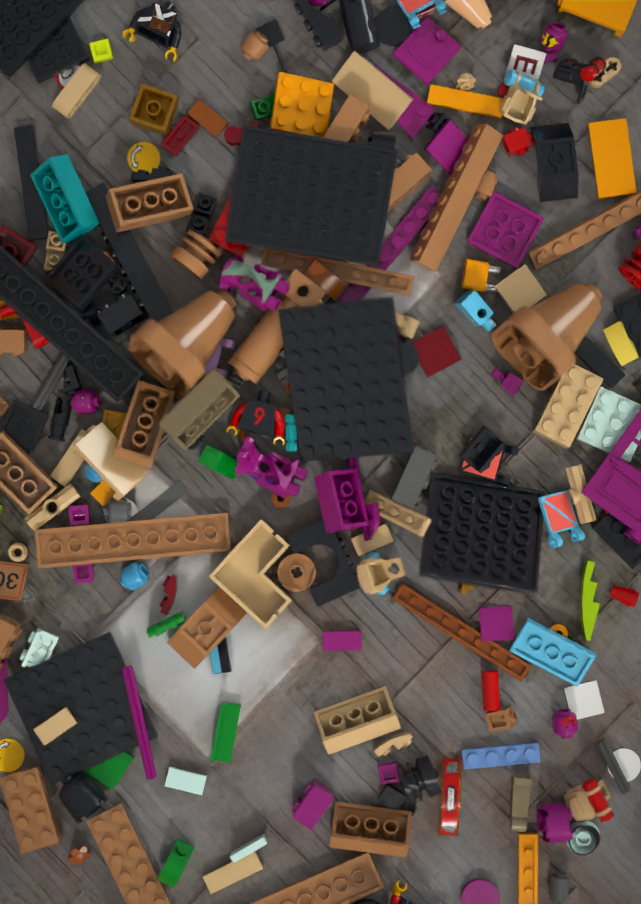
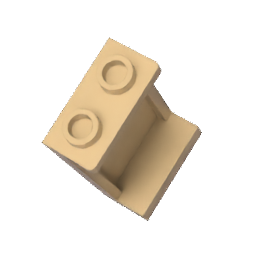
M102 422L97 426L93 424L86 431V436L82 437L80 435L72 443L74 447L70 451L72 453L77 451L116 492L113 497L119 501L141 482L149 471L144 466L115 458L114 454L118 439Z

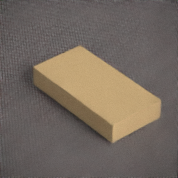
M386 524L379 526L369 541H364V534L351 538L358 556L393 542Z
M66 706L34 728V731L45 746L77 724V721Z

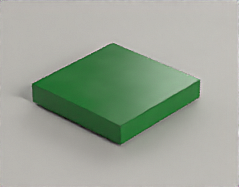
M124 752L84 771L113 790L134 759V756Z

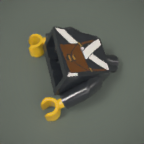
M166 1L163 6L158 3H152L150 7L136 11L129 24L130 28L123 31V37L126 38L131 33L129 42H134L136 33L165 48L170 46V50L166 52L165 57L168 59V55L174 53L173 62L177 60L175 51L179 47L182 36L181 24L177 21L178 14L174 12L175 5L170 1Z

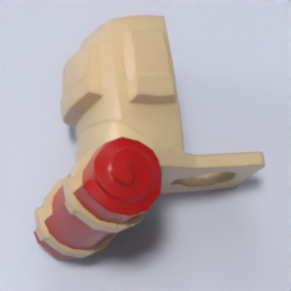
M588 779L582 785L569 788L564 794L566 805L571 809L572 816L576 821L583 822L597 816L600 822H608L614 816L612 807L607 802L611 797V793L603 779L598 782L596 779ZM601 787L604 789L605 796L601 791Z

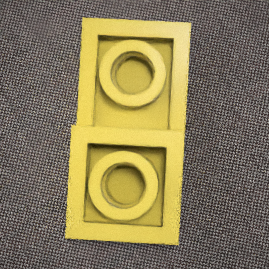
M621 321L603 330L621 366L639 358L633 341L629 339Z

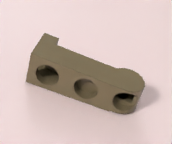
M512 774L510 831L526 832L530 787L532 785V778L530 776Z

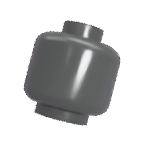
M111 498L107 501V505H103V516L107 517L110 523L127 522L128 518H131V503H128L125 498L119 501Z

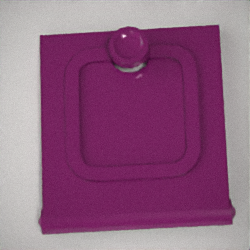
M426 17L420 26L412 32L392 55L428 86L462 47L429 17Z

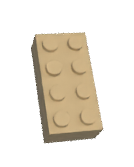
M574 364L556 382L532 432L564 448H570L603 378Z

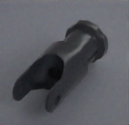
M57 398L51 422L53 426L48 439L65 442V429L69 425L72 411L71 399L67 401L65 410L61 412L62 398Z

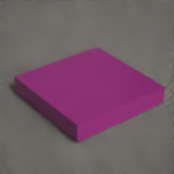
M447 120L425 146L424 150L451 175L456 161L459 160L462 154L463 146L468 142L469 138L451 120Z

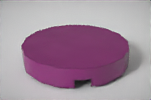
M473 879L464 886L461 894V903L499 904V892L496 886L489 880Z

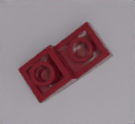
M172 574L171 577L167 576L162 585L165 587L163 592L169 595V597L165 596L160 604V607H162L160 612L166 616L173 606L177 593L178 576L176 574Z

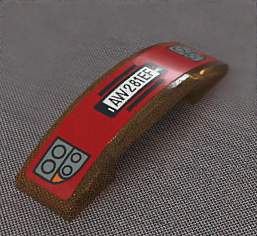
M442 757V793L438 835L458 836L461 801V758Z

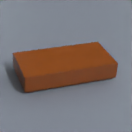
M200 99L187 112L191 119L216 139L228 125V122Z

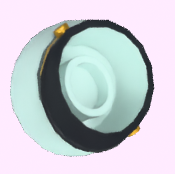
M589 820L583 822L576 821L571 824L573 839L566 842L570 850L584 856L591 854L593 851L595 852L600 842V832L597 826Z

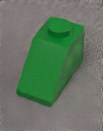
M206 445L198 462L234 480L237 460Z

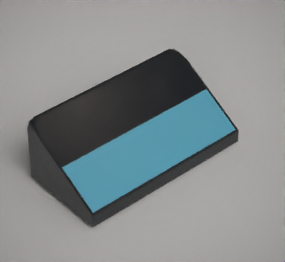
M226 636L210 652L213 674L232 672Z

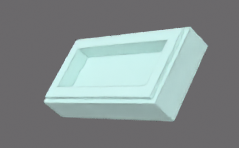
M170 766L165 786L202 795L207 775Z
M262 834L231 852L230 858L232 862L235 863L266 845L267 837L265 834Z

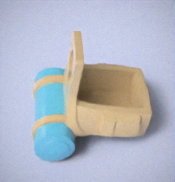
M509 70L504 77V84L509 86V89L500 105V114L515 122L526 125L535 113L537 99L541 101L543 99L541 96L544 93L545 84L537 79L522 75L518 71Z
M371 551L365 555L366 559L360 561V564L357 565L360 585L365 593L370 595L376 593L380 595L385 594L390 590L389 583L393 579L406 575L401 557L385 560L380 558L379 552ZM393 563L399 566L397 574L389 570Z

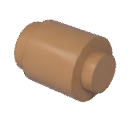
M485 171L475 192L476 198L480 200L491 198L497 183L496 174Z

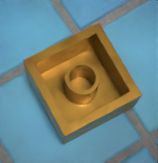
M141 83L129 117L131 125L167 137L180 103L179 98L172 93Z

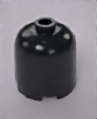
M78 774L75 777L72 775L68 776L63 780L64 786L59 792L60 801L77 824L82 823L81 818L83 816L88 818L101 807L100 802L102 800L104 802L108 801V797L86 774Z

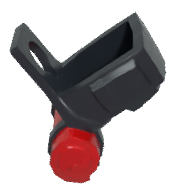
M597 56L590 60L588 64L579 63L574 58H565L557 64L553 78L579 85L580 91L576 103L580 104L585 98L589 82L595 80L599 74L604 72L606 60L603 57Z

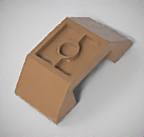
M218 587L168 640L167 644L195 669L247 612L224 590Z

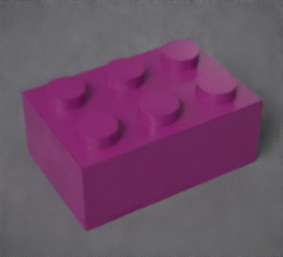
M357 469L329 471L314 477L326 534L355 530L369 525Z

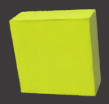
M108 39L90 43L95 63L113 59Z

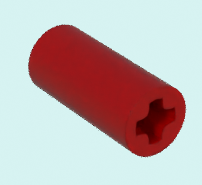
M498 670L481 671L483 711L501 710Z

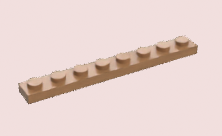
M641 190L527 251L534 269L537 270L641 214Z
M264 248L262 266L291 272L297 269L303 274L313 259H315L345 283L408 296L411 295L414 276L292 252Z

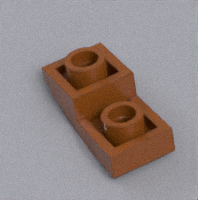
M315 259L303 272V275L334 299L337 298L347 285Z

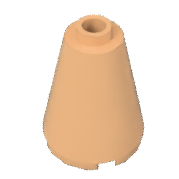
M443 0L477 29L479 27L484 29L492 22L490 20L492 14L485 0Z

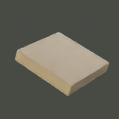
M526 264L494 286L513 314L522 306L532 307L547 295Z

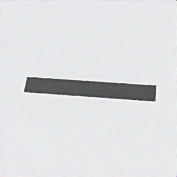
M178 481L127 520V522L154 519L188 492Z

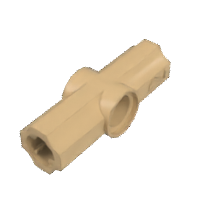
M582 465L565 468L570 487V499L572 504L575 505L579 523L584 524L597 520L592 501L581 493L587 485Z
M70 483L24 519L35 532V530H38L52 518L59 515L65 508L80 498L81 495ZM51 502H55L57 505V510L54 513L50 512L48 508Z

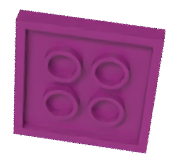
M494 191L467 243L517 270L545 218Z

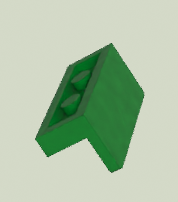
M222 701L210 762L217 760L230 763L241 705Z

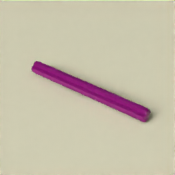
M125 666L122 668L144 771L146 779L151 780L156 778L157 774L132 666Z

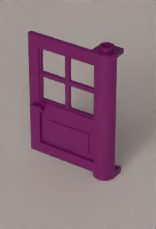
M641 409L581 492L588 499L629 527L624 531V534L637 544L641 543V470L639 471L623 460L621 456L632 441L641 447V442L635 438L641 430Z

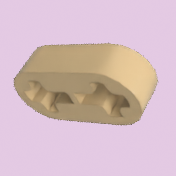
M614 57L608 58L606 60V68L602 73L603 76L599 81H590L589 85L599 88L616 76L621 69L620 61ZM609 63L611 65H616L615 71L613 69L609 70L608 72L606 71V69L609 67Z

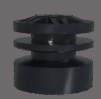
M428 755L416 759L417 768L415 769L412 768L409 762H406L409 771L405 773L402 765L397 766L398 780L404 796L410 801L411 805L416 803L413 794L417 793L420 801H423L422 791L426 790L429 797L442 793Z

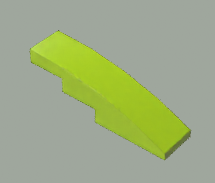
M584 560L580 580L579 611L583 639L590 641L600 604L593 602L598 583L590 581L595 562Z

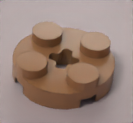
M295 553L288 555L280 562L277 574L284 588L292 592H299L313 584L316 570L314 563L308 556ZM299 567L302 575L294 578L291 570Z

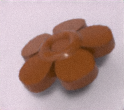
M82 845L79 847V850L76 847L70 850L71 855L68 857L69 862H76V865L83 864L84 860L90 857L87 846Z

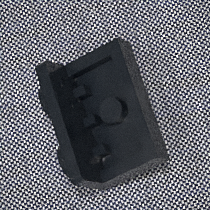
M482 426L459 456L475 470L482 473L489 468L495 456L502 452L505 443L486 427Z

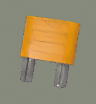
M466 259L461 288L485 292V290L497 292L494 289L495 285L487 284L488 272L500 273L501 267L489 265V262Z

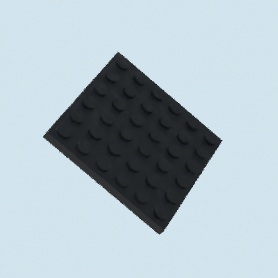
M432 472L426 517L431 519V522L423 536L418 576L536 596L543 529V514L538 498L545 496V491Z
M111 631L4 679V683L51 785L139 746L122 673V668L126 664ZM139 695L150 741L157 738L158 734ZM67 706L76 719L77 724L44 746L35 733L34 728Z

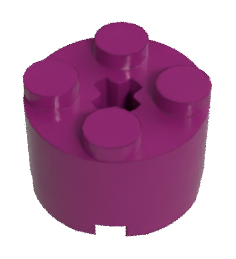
M563 802L539 804L538 806L541 809H537L536 818L538 831H542L543 836H540L541 842L543 844L557 843L573 839V831L569 820H572L571 809L566 808Z

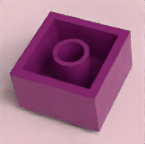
M314 779L312 782L308 781L303 788V796L295 799L291 809L292 818L310 831L334 799V792L317 779Z

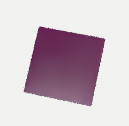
M511 606L479 608L482 642L515 639Z

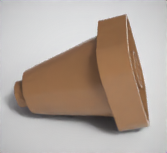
M576 283L532 308L522 306L491 334L492 343L497 351L529 385L537 390L544 391L558 381L575 364L574 352L601 312L600 301L602 300V294L593 284L586 283L582 285Z
M222 289L217 293L207 291L159 322L148 319L131 336L128 347L129 353L165 389L174 391V396L179 400L184 399L189 394L190 389L203 380L206 365L235 319L233 309L236 307V302L229 293Z

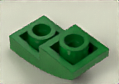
M275 93L249 103L255 121L272 116Z

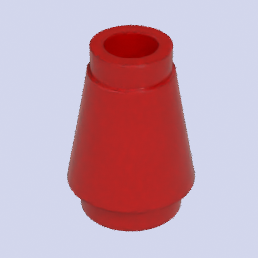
M613 585L610 596L628 607H635L640 593L636 592V589Z

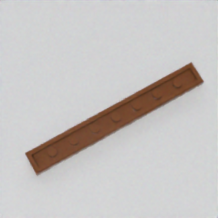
M401 583L393 595V600L522 682L530 670V664L494 641L482 642L479 631L406 584Z

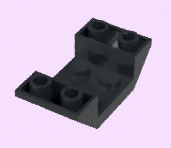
M569 123L530 127L533 139L532 146H535L539 173L537 185L540 203L578 198L579 173L574 136Z

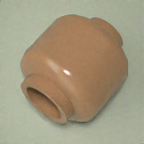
M259 31L256 33L250 32L241 43L243 56L250 61L252 58L260 60L269 49L267 43L269 40Z

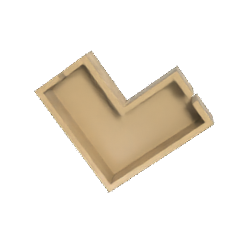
M261 519L208 577L266 629L278 616L276 611L281 613L292 601V598L264 574L290 544L278 533L274 536L272 534L274 530Z

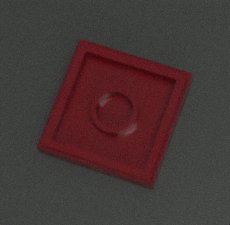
M444 326L410 343L419 354V363L427 378L462 360Z

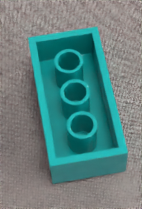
M68 154L50 157L30 174L62 244L76 241L81 234L85 236L100 224Z

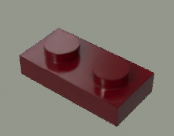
M184 115L163 140L161 146L177 157L200 127Z

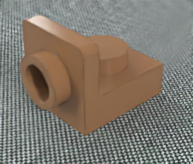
M512 706L485 713L490 732L511 729L517 724V713L513 710Z

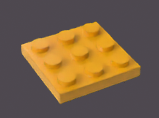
M279 72L277 75L270 130L323 138L328 130L334 83Z

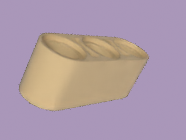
M84 63L54 100L52 107L69 119L96 86L101 75Z

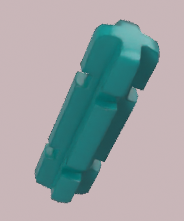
M286 414L285 437L288 441L286 443V451H297V443H295V440H297L294 414Z

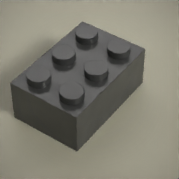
M415 446L414 452L410 453L390 499L410 509H413L414 506L418 507L422 499L420 492L422 489L427 488L430 481L428 474L430 471L435 470L438 463L435 460L437 455Z

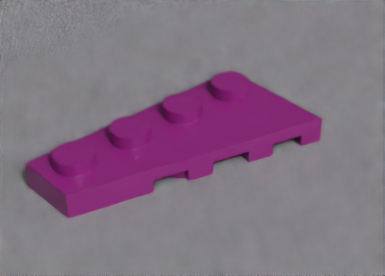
M374 64L379 71L414 99L397 120L399 126L405 130L408 137L413 141L435 112V109Z

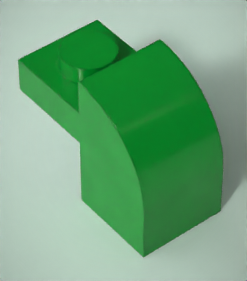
M178 838L157 880L175 888L195 847Z

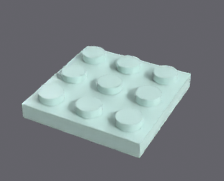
M599 387L577 440L610 453L640 411L641 404L608 389ZM641 430L635 437L639 441L641 439ZM632 441L621 458L626 462H630L638 445Z

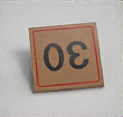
M0 561V599L21 602L29 565Z

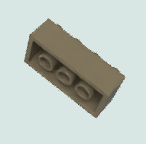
M213 369L204 375L203 380L198 385L190 389L189 394L184 399L176 403L175 408L170 413L162 417L159 425L186 451L240 395L216 369Z

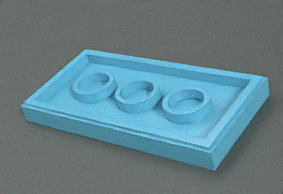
M527 618L509 648L510 652L577 687L596 657L595 652L530 618Z

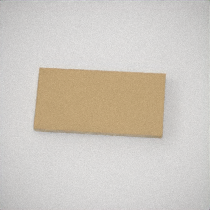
M353 51L332 80L348 96L351 94L369 105V113L388 130H391L414 100L357 51Z

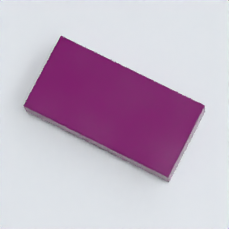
M323 631V651L362 650L361 631Z

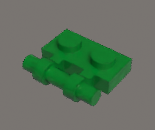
M184 611L146 628L148 637L159 636L166 632L167 629L171 627L174 629L183 624L186 618Z

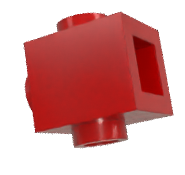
M516 127L509 130L508 134L504 135L501 141L509 158L516 154L519 157L528 153L533 139L530 132H526L525 127L521 129Z

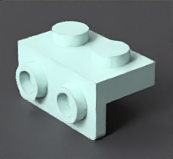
M37 628L36 632L32 631L27 641L30 645L27 650H23L19 659L22 660L21 666L32 667L49 659L59 636Z

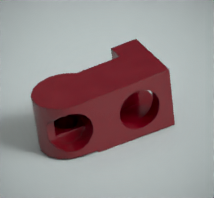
M258 121L250 122L251 127L259 128ZM235 126L226 128L224 137L227 144L230 146H240L243 128Z

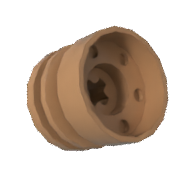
M189 229L186 234L192 241L183 237L182 241L187 246L186 249L177 245L170 254V257L189 273L202 280L209 271L204 262L207 261L214 264L215 260L210 254L219 258L221 253L210 240Z

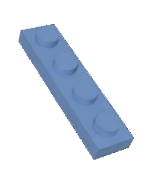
M538 742L461 749L463 769L541 762Z

